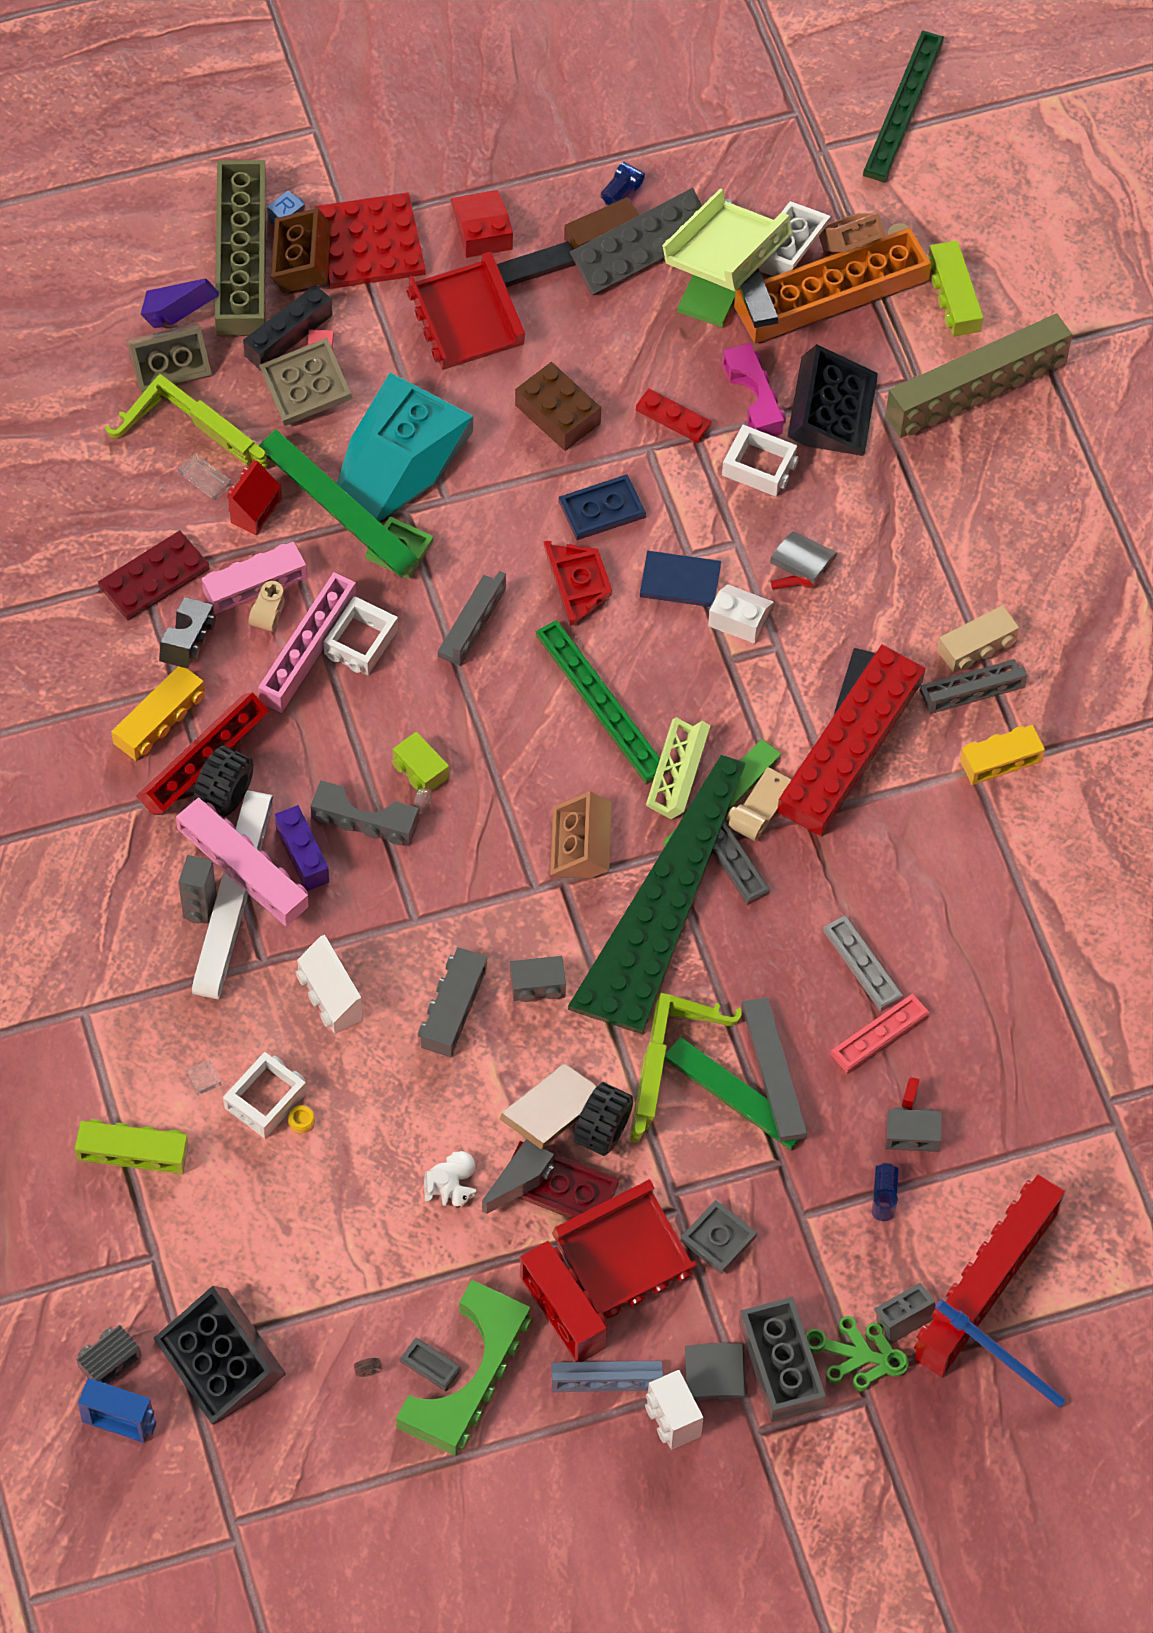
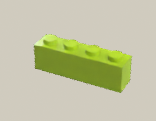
M958 240L930 245L927 257L931 262L932 285L934 289H938L939 306L941 309L944 308L946 313L944 315L946 327L951 329L953 337L981 332L983 315Z
M91 1119L89 1121H80L75 1154L77 1161L183 1175L189 1144L187 1134H183L178 1130L165 1132L158 1131L149 1126L135 1128L124 1123L112 1125Z

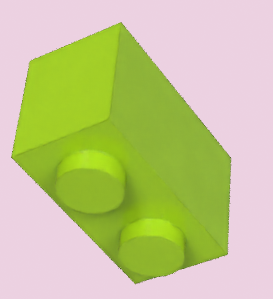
M417 732L392 749V763L396 770L400 773L404 772L413 788L416 790L420 789L425 796L449 779V765Z

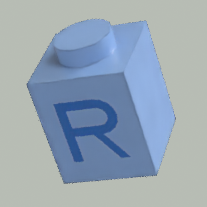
M289 190L267 206L268 221L275 226V218L305 211L303 200L299 196H294Z

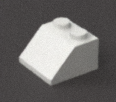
M727 584L718 592L709 610L708 626L755 644L774 602Z

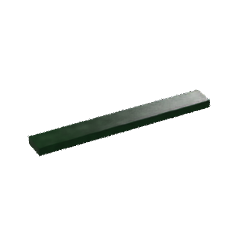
M922 30L864 168V177L886 182L944 42V36Z

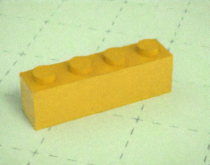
M178 666L111 731L113 744L135 761L142 755L148 754L153 744L159 738H164L175 722H180L193 705H197L202 701L205 694L204 681L187 668Z

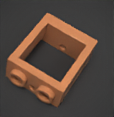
M856 213L827 224L820 233L819 239L823 251L845 252L885 237L886 234L879 213Z

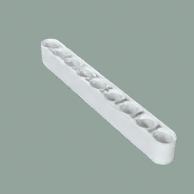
M247 790L235 830L241 836L243 834L246 835L260 852L272 810L273 795ZM223 872L192 986L193 995L213 999L220 998L249 894L225 872Z

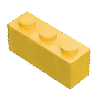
M1033 725L1027 727L1019 726L1009 733L1003 735L995 734L989 737L988 740L967 744L962 748L960 762L971 785H975L1041 763L1045 749Z

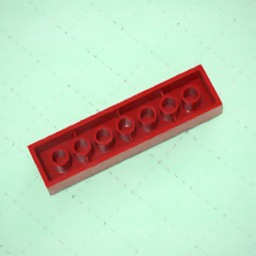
M881 644L779 797L777 813L821 837L923 683L926 668Z
M1039 1174L1036 1175L1033 1181H1026L1020 1191L1022 1195L1018 1202L1015 1200L1011 1202L1005 1212L1007 1216L1004 1221L1001 1222L999 1220L991 1231L993 1236L989 1243L984 1241L976 1253L978 1257L974 1264L969 1262L961 1274L963 1278L959 1285L954 1283L946 1295L948 1297L946 1303L956 1311L961 1310L969 1317V1321L977 1328L1060 1211L1065 1191ZM935 1309L931 1316L933 1320L930 1325L927 1326L925 1324L916 1337L918 1341L914 1346V1349L917 1350L915 1361L942 1378L971 1336L965 1331L955 1328L950 1324L949 1318Z

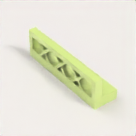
M677 717L672 719L647 799V807L669 819H673L684 812L710 729L709 724L701 721L692 726ZM678 728L688 733L686 741L680 742L676 733ZM675 748L680 757L679 763L676 764L673 763L670 756V751ZM667 770L670 771L673 777V783L668 786L663 777L664 771ZM663 791L667 801L666 806L655 802L657 793Z

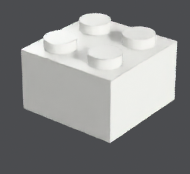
M677 1370L650 1382L648 1394H646L647 1404H645V1408L651 1419L655 1418L659 1425L657 1432L663 1443L667 1442L670 1449L673 1450L700 1438L703 1416L680 1371Z

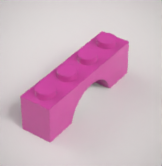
M751 343L723 350L722 365L729 382L748 387L757 397L756 402L747 411L748 426L771 436L783 434V424L786 423V416L783 409L778 408L776 392L769 387V376L767 371L762 370L760 366L761 358L758 351H754Z

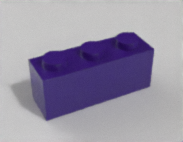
M299 805L276 813V830L303 887L309 891L329 883V868Z

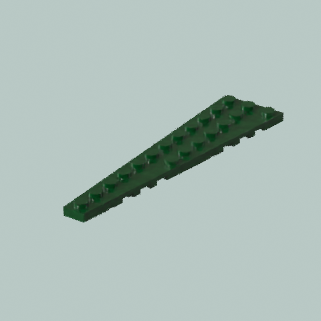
M724 755L719 757L568 1005L569 1011L643 1035L743 774L745 762Z

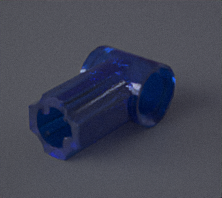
M623 161L617 167L614 178L602 190L601 198L606 205H611L624 199L632 190L637 191L644 181L645 173Z
M889 1163L875 1166L871 1210L874 1218L883 1222L889 1221L895 1216L898 1202L899 1168ZM885 1202L888 1203L890 1206L884 1207L881 1206L879 1203Z

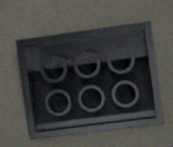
M816 344L801 356L787 437L807 447L863 456L866 449L878 373Z
M210 1287L154 1337V1340L213 1425L265 1393L286 1375L228 1288Z

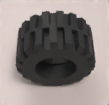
M220 746L209 756L199 773L194 789V801L199 797L204 803L209 802L220 816L226 817L231 814L240 804L249 788L253 776V760L227 746Z
M601 1082L593 1090L583 1107L575 1127L574 1142L602 1156H606L618 1142L628 1122L633 1107V1095L605 1082Z

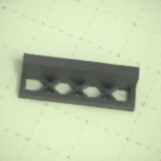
M499 571L495 579L486 575L482 576L439 648L438 657L461 666L506 590V573Z
M1015 659L923 684L920 686V692L929 713L933 714L1023 689L1026 685L1027 673L1024 667L1018 668ZM1012 669L1011 671L1000 673L1003 670ZM935 689H936V690H939V691H935V692H932V693H928V691H932V690H935Z

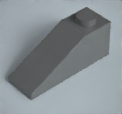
M526 1139L483 1198L482 1212L488 1214L535 1189L544 1179L548 1180L555 1170L554 1154L544 1148L541 1150Z

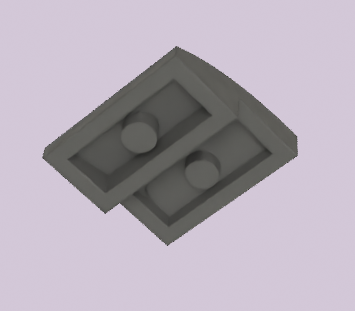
M793 531L773 553L770 563L797 577H805L812 584H815L821 573L826 572L836 557L837 552Z
M713 1343L685 1346L686 1384L695 1401L717 1398L719 1401L746 1398L743 1344Z

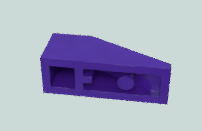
M206 278L146 291L141 316L153 328L172 325L218 297L219 291Z

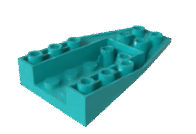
M390 372L350 438L337 484L379 522L383 521L436 483L472 435L473 415Z

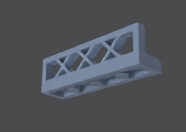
M662 1361L551 1363L552 1392L648 1391L650 1382L663 1377Z

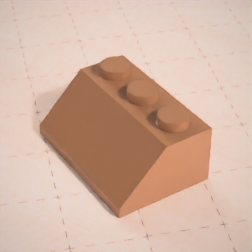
M588 791L553 807L551 876L593 878L609 871L612 802L592 791Z

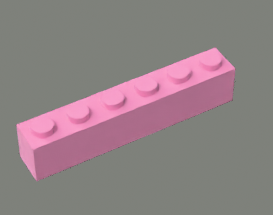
M333 572L259 685V700L265 706L280 713L284 711L324 649L323 641L352 598L356 597V582Z
M198 797L176 816L177 829L285 927L309 907L307 890L298 883L296 885L290 880L289 874L283 868H277L264 851L259 852L246 835L243 834L241 836L235 830L231 821L226 818L223 820L217 814L212 804L209 802L204 803Z

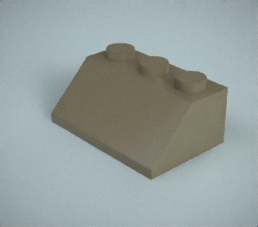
M197 323L126 340L140 392L145 391L159 374L163 375L173 384L212 375L202 330Z

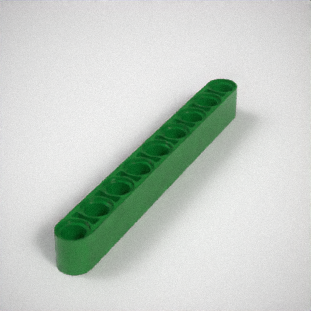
M276 429L258 445L265 451L266 457L399 577L403 578L420 561L406 545Z

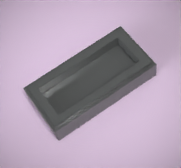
M418 1338L414 1339L400 1358L402 1364L443 1391L447 1390L461 1371L459 1365Z

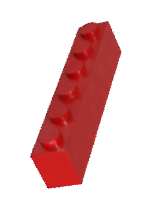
M253 692L242 695L136 795L137 798L152 815L163 813L197 781L202 767L216 749L220 746L231 748L269 710Z

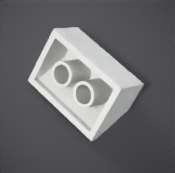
M790 201L782 213L790 216L792 235L759 267V271L776 276L792 270L830 222L831 216Z
M323 935L297 960L298 970L296 971V976L302 986L306 984L309 989L308 996L313 1006H319L321 1010L320 1017L325 1027L330 1026L334 1034L363 1021L362 999L326 936Z

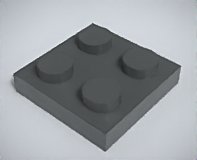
M715 1200L681 1236L680 1241L722 1275L757 1237V1232Z

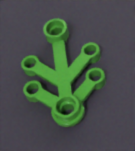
M845 1316L840 1320L839 1330L841 1333L849 1336L854 1346L827 1340L825 1334L819 1329H811L806 1333L811 1353H819L823 1350L851 1358L838 1366L828 1368L826 1379L830 1384H839L843 1376L868 1362L878 1366L867 1373L861 1372L854 1376L853 1386L857 1391L867 1390L871 1382L886 1374L897 1377L903 1375L908 1369L909 1361L906 1354L900 1350L892 1349L882 1333V1327L877 1323H871L867 1326L866 1337L868 1340L876 1342L881 1353L871 1351L858 1331L855 1319L850 1316ZM849 1322L852 1324V1328L846 1329L842 1324ZM871 1329H876L879 1332V1334L873 1336L870 1334L869 1331ZM816 1340L819 1342V1345L813 1347L809 1342ZM897 1361L899 1366L892 1367L890 1362ZM837 1372L840 1377L832 1378L830 1373ZM864 1379L866 1384L859 1385L857 1380Z

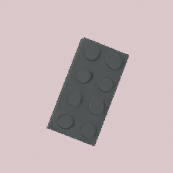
M789 1297L740 1310L739 1325L770 1421L774 1422L823 1409L826 1395L794 1298Z

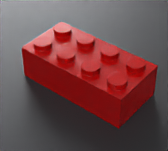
M546 1241L520 1256V1278L575 1362H582L605 1349L606 1327H608V1323L601 1312L596 1313L592 1307L593 1301L586 1290L582 1291L577 1283L579 1281L575 1272L571 1268L567 1269L564 1265V1257L557 1247L553 1248L550 1242Z

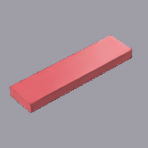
M912 993L831 1050L830 1055L846 1073H849L927 1018L929 1011Z

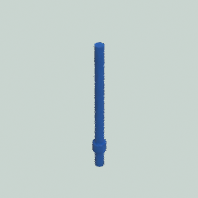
M943 1299L936 1304L935 1308L950 1319V1324L958 1330L965 1331L1057 1407H1061L1065 1403L1066 1399L972 1324L969 1321V1317L961 1310L956 1311Z

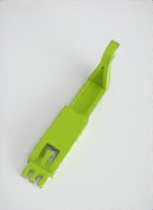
M161 374L153 380L127 413L119 412V416L124 422L118 429L112 430L110 426H105L107 434L111 438L117 439L122 437L139 419L162 400L161 396H164L190 416L196 427L245 465L249 466L253 460L258 461L264 468H267L269 465L265 451L256 445L253 440L201 400L196 402Z
M660 994L655 1006L650 1042L643 1055L631 1125L630 1141L632 1143L640 1141L644 1131L649 1129L655 1116L666 1045H663L668 1012L669 1016L734 1026L742 1015L740 1007L735 1010V1017H729L719 1013L721 1007L719 1003H716L714 1008L673 995Z

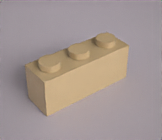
M1002 605L939 637L937 651L953 673L960 669L966 670L974 662L982 658L987 659L991 657L995 651L1003 647L1009 648L1017 641L1019 627Z

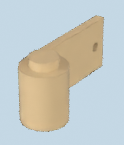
M767 767L744 805L740 804L737 808L732 807L728 813L726 820L729 821V828L756 842L776 813L779 797L791 779Z

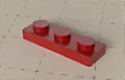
M650 388L647 389L636 404L635 411L696 443L701 441L711 427V420Z

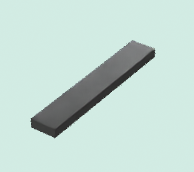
M768 997L742 1001V1011L779 1140L782 1142L806 1138L807 1131Z

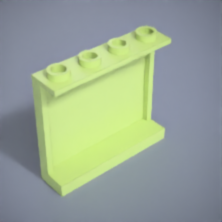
M719 189L662 245L665 262L670 266L736 291L792 235L790 216L781 212L772 220L726 202L723 190Z

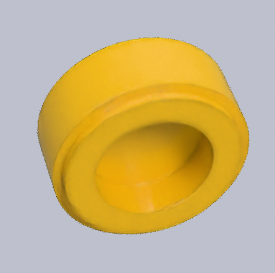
M298 1105L290 1110L288 1124L291 1130L296 1133H306L313 1128L315 1116L311 1108Z

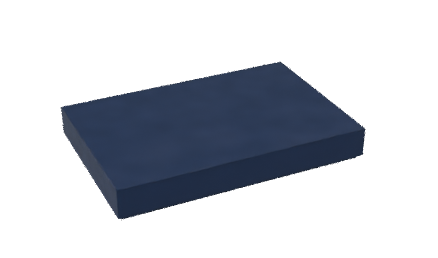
M628 474L559 496L558 499L576 540L646 518V512Z
M647 550L640 597L711 607L716 598L721 561Z

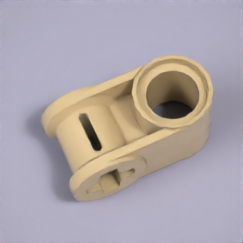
M268 581L261 587L256 603L250 612V626L271 632L276 630L285 605L283 587L279 582Z

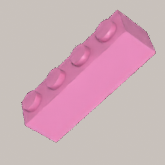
M294 542L281 544L274 550L256 554L251 559L241 563H233L226 569L207 574L202 578L203 592L208 602L213 604L214 614H218L258 598L261 587L268 581H277L282 587L307 578L306 564Z

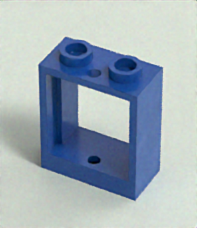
M90 1378L87 1379L78 1401L82 1422L145 1443L147 1435L151 1436L157 1423V1420L154 1419L155 1410L152 1408L151 1399Z

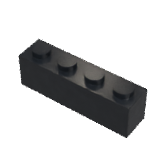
M317 285L312 286L243 340L244 356L261 371L259 365L280 357L309 334V330H315L333 316L332 299Z

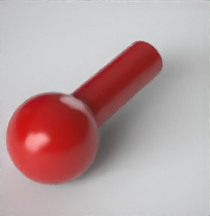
M797 576L770 581L772 590L796 585L811 588L816 585L818 579L815 584H812L805 577Z

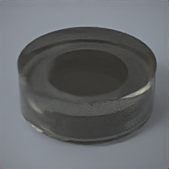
M367 1358L354 1364L355 1374L358 1377L372 1376L378 1374L383 1369L380 1358Z

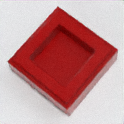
M915 1077L909 1078L902 1107L912 1110L920 1079Z

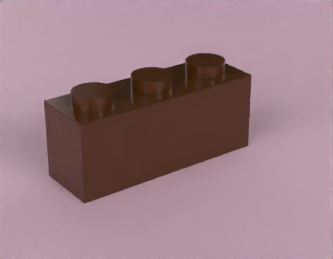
M628 197L565 224L564 240L566 242L569 241L574 250L639 216V213Z

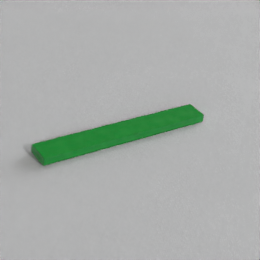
M555 620L537 630L536 637L644 783L647 785L652 782L660 757L559 621Z

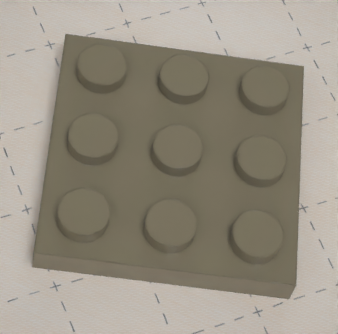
M327 338L259 365L284 426L353 399Z

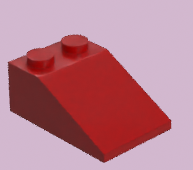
M498 190L451 198L466 258L480 256L487 252L497 253L513 250V231L507 210Z

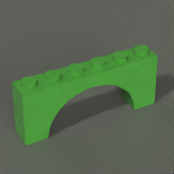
M471 1280L459 1302V1313L465 1315L475 1324L484 1342V1356L478 1371L469 1383L449 1396L439 1399H420L408 1395L396 1417L397 1429L454 1456L457 1455L459 1449L464 1450L471 1436L468 1432L472 1425H478L483 1415L481 1410L483 1404L491 1401L496 1388L493 1386L497 1378L502 1379L508 1368L506 1362L509 1356H515L520 1346V1341H518L522 1332H528L533 1318L530 1317L529 1306L474 1280Z

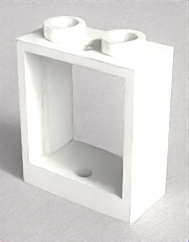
M742 425L723 461L722 476L777 496L780 489H785L788 483L790 469L795 470L799 460V456H796L797 445ZM749 444L784 458L775 476L740 463Z
M354 596L323 641L324 654L334 662L339 661L347 665L354 672H362L369 675L397 633L398 617ZM353 618L381 631L366 655L337 642Z
M264 1052L224 1095V1108L266 1139L290 1110L307 1094L306 1082L297 1071L291 1072L287 1069L283 1061L277 1056L271 1057ZM267 1068L292 1088L268 1115L264 1116L240 1098V1096Z

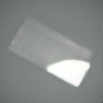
M196 453L178 468L180 475L214 500L232 485L231 479Z

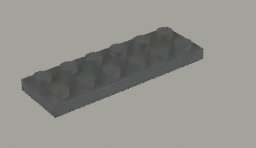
M694 188L686 190L570 251L591 295L665 257L662 245L702 207Z

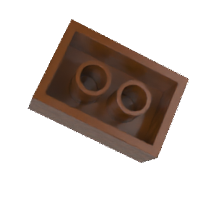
M319 208L275 218L271 278L283 293L327 283L331 223Z
M552 362L515 389V406L564 451L601 424V406Z

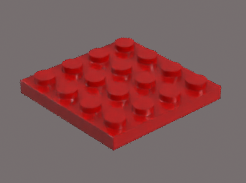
M409 192L315 206V208L320 209L331 223L328 278L331 289L426 275Z

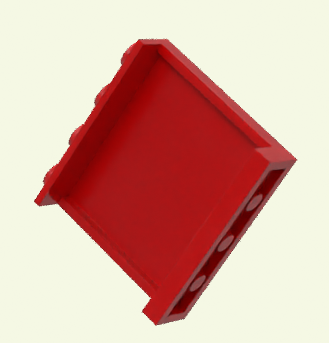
M492 252L482 254L481 262L415 282L413 276L409 277V286L406 287L408 298L410 301L414 300L417 320L423 322L425 327L423 328L424 337L427 342H431L433 346L431 349L433 359L436 363H440L442 370L524 345L525 331Z
M650 1179L556 1226L552 1232L570 1268L575 1272L582 1290H586L592 1298V1307L596 1313L601 1312L607 1319L621 1313L620 1308L627 1304L633 1307L645 1300L644 1295L652 1291L654 1294H658L669 1287V1282L675 1279L681 1282L693 1275L691 1271L697 1265L695 1261H690L653 1194L655 1188Z

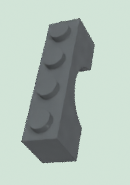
M320 780L310 806L311 818L321 824L330 823L346 831L354 830L364 833L370 838L379 837L386 839L395 845L403 844L409 846L419 822V808L393 801L387 808L378 812L358 810L348 801L345 787Z

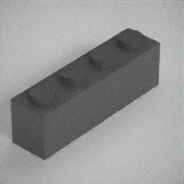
M457 947L454 956L450 955L445 968L448 970L445 978H440L436 989L438 996L436 1000H431L427 1010L429 1018L427 1022H422L418 1032V1037L421 1038V1048L450 1058L487 970V956Z

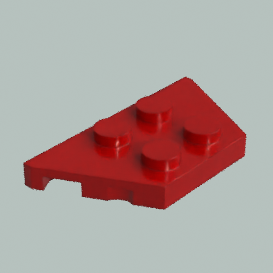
M544 541V549L570 626L575 625L612 595V588L599 550L591 547L581 548L573 544H567L565 547L553 545L552 541Z

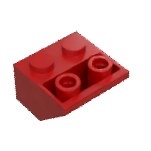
M253 460L249 467L243 469L239 482L236 485H232L228 491V511L230 512L231 523L257 535L282 500L281 485L256 460Z

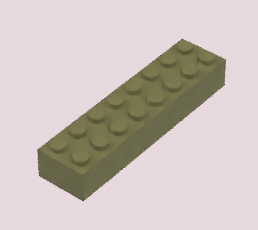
M265 160L217 161L215 288L219 291V296L215 298L216 336L250 335L265 323Z
M1058 313L1053 314L889 389L885 417L899 438L914 435L928 425L933 426L948 416L959 414L965 408L977 406L989 397L999 396L1003 391L1011 387H1018L1026 380L1033 377L1038 378L1050 369L1060 368L1067 362L1072 333Z

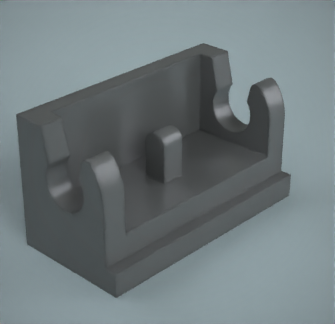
M919 1283L874 1308L877 1324L884 1327L886 1339L891 1344L932 1321L933 1318L931 1316L936 1309V1304L923 1285Z

